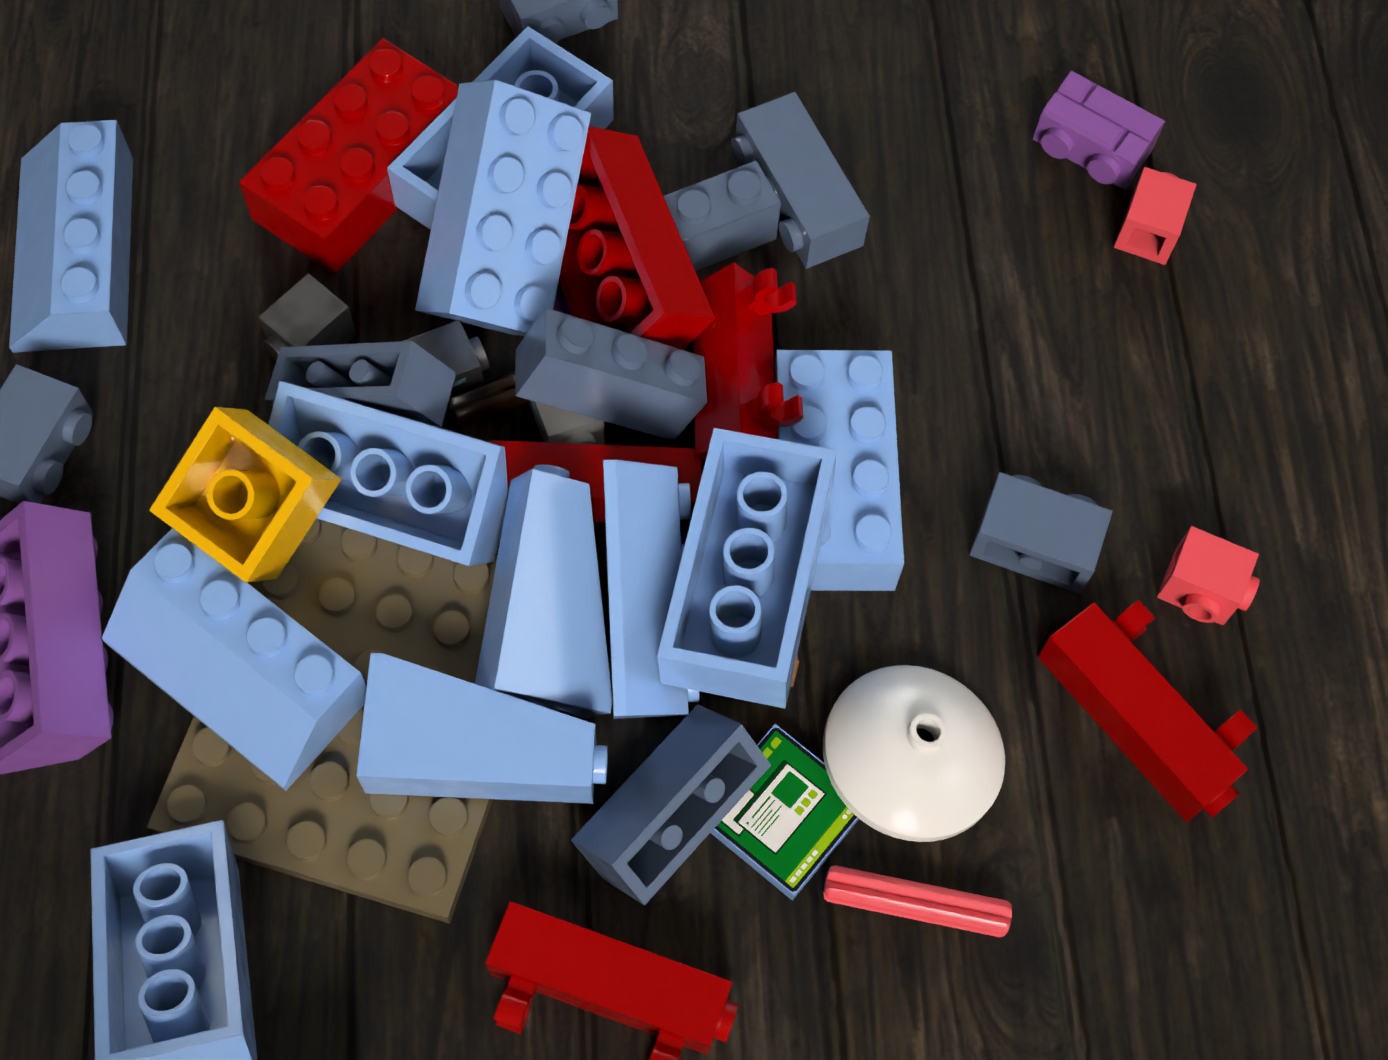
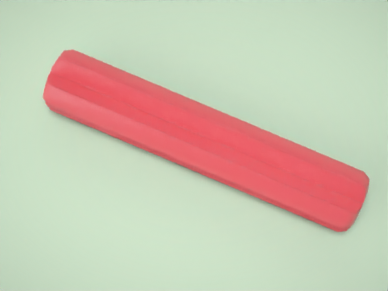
M837 865L831 866L826 874L823 894L827 902L995 937L1005 936L1010 929L1012 905L1007 900Z

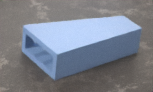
M536 465L533 469L512 479L510 482L475 684L561 713L585 718L610 714L613 700L590 486L588 483L570 479V472L561 467Z
M370 653L356 774L365 793L593 804L594 784H606L608 746L596 745V728L594 723L384 653Z

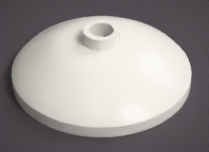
M911 665L889 666L869 672L855 680L842 692L832 707L825 724L823 758L827 775L834 790L855 816L873 829L888 836L915 842H933L956 836L972 827L985 815L993 805L1001 789L1005 772V751L1001 734L994 718L982 701L971 690L954 678L941 672ZM923 728L933 735L934 741L927 742L922 740L918 736L916 729Z

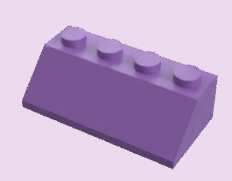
M23 501L0 520V775L79 760L111 739L114 716L113 709L108 703L106 670L108 654L101 639L100 616L103 609V599L97 587L95 566L98 545L93 537L91 513Z

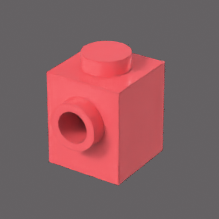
M1191 526L1173 553L1157 598L1182 608L1183 612L1194 620L1204 623L1216 622L1224 625L1237 608L1246 611L1254 599L1260 579L1252 576V572L1259 554Z

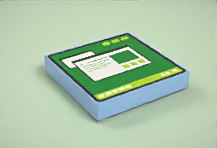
M774 724L757 744L771 766L712 830L711 834L793 901L857 823L859 818L846 807L837 795L827 775L824 762Z

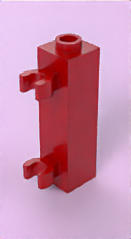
M733 262L700 281L716 318L693 340V353L704 356L707 403L695 416V456L703 461H706L714 428L778 439L777 427L792 426L803 419L802 397L797 395L784 401L783 385L775 382L772 313H780L791 309L796 305L797 299L796 284L793 282L778 288L777 271L774 268L765 269L754 277Z
M489 441L490 443L505 447L508 493L511 480L533 469L536 465L561 467L570 472V479L589 484L593 522L605 523L603 460H624L677 467L678 484L689 483L692 518L703 470H701V459L695 456L694 448ZM691 519L680 520V526H690Z
M1139 600L1122 612L1113 622L1095 602L1049 637L1038 659L1186 823L1203 809L1213 818L1240 795L1232 784L1249 769L1232 751L1242 744L1258 727L1241 709L1215 731L1205 723L1133 645L1132 642L1147 630L1146 626L1155 619L1152 613Z
M511 901L508 904L485 962L491 976L508 982L493 1018L494 1021H497L496 1026L521 1035L537 992L657 1036L649 1060H679L683 1046L709 1055L714 1039L727 1042L739 1004L727 1000L732 981Z

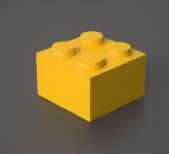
M214 407L149 511L244 582L272 580L279 577L342 478L246 409Z

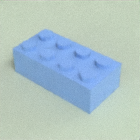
M529 26L473 81L495 79L590 112L589 126L605 129L614 120L613 80ZM456 99L387 167L395 206L430 230Z
M495 79L459 84L415 311L455 321L460 320L463 323L511 335L525 336L545 308L553 310L591 118L590 112Z
M777 350L774 365L775 382L783 385L784 401L797 395L802 397L803 419L792 426L777 427L778 440L837 450L834 486L811 590L895 591L904 566L892 351Z
M713 429L657 654L661 684L786 709L834 486L837 450L724 429Z
M224 821L210 822L92 848L91 896L95 1060H257L239 869Z

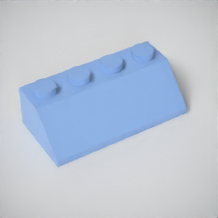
M117 120L60 123L21 158L9 348L13 353L127 345L133 157Z
M279 381L268 425L342 478L318 515V519L467 566L494 562L501 538L508 499L504 446L289 382Z
M603 460L613 718L687 716L689 714L688 703L699 702V691L661 684L657 654L685 544H681L680 520L691 519L689 483L678 484L677 467L624 460Z
M173 528L130 570L101 638L110 648L285 791L288 790L365 704L367 686L360 671L250 584L241 580Z

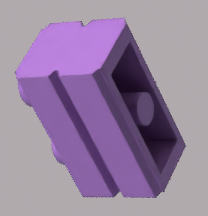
M1071 71L1043 109L1033 140L1040 143L1043 150L1050 156L1057 159L1067 158L1087 169L1089 175L1097 182L1102 184L1113 183L1126 190L1139 168L1142 167L1152 152L1165 121Z

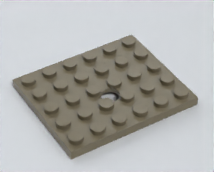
M316 518L279 577L272 580L250 582V585L360 671L366 686L370 653H384L475 684L497 556H495L493 563L467 566ZM364 706L287 791L278 786L196 717H193L147 828L156 835L223 820L235 859L450 924L493 799L365 793L356 776Z

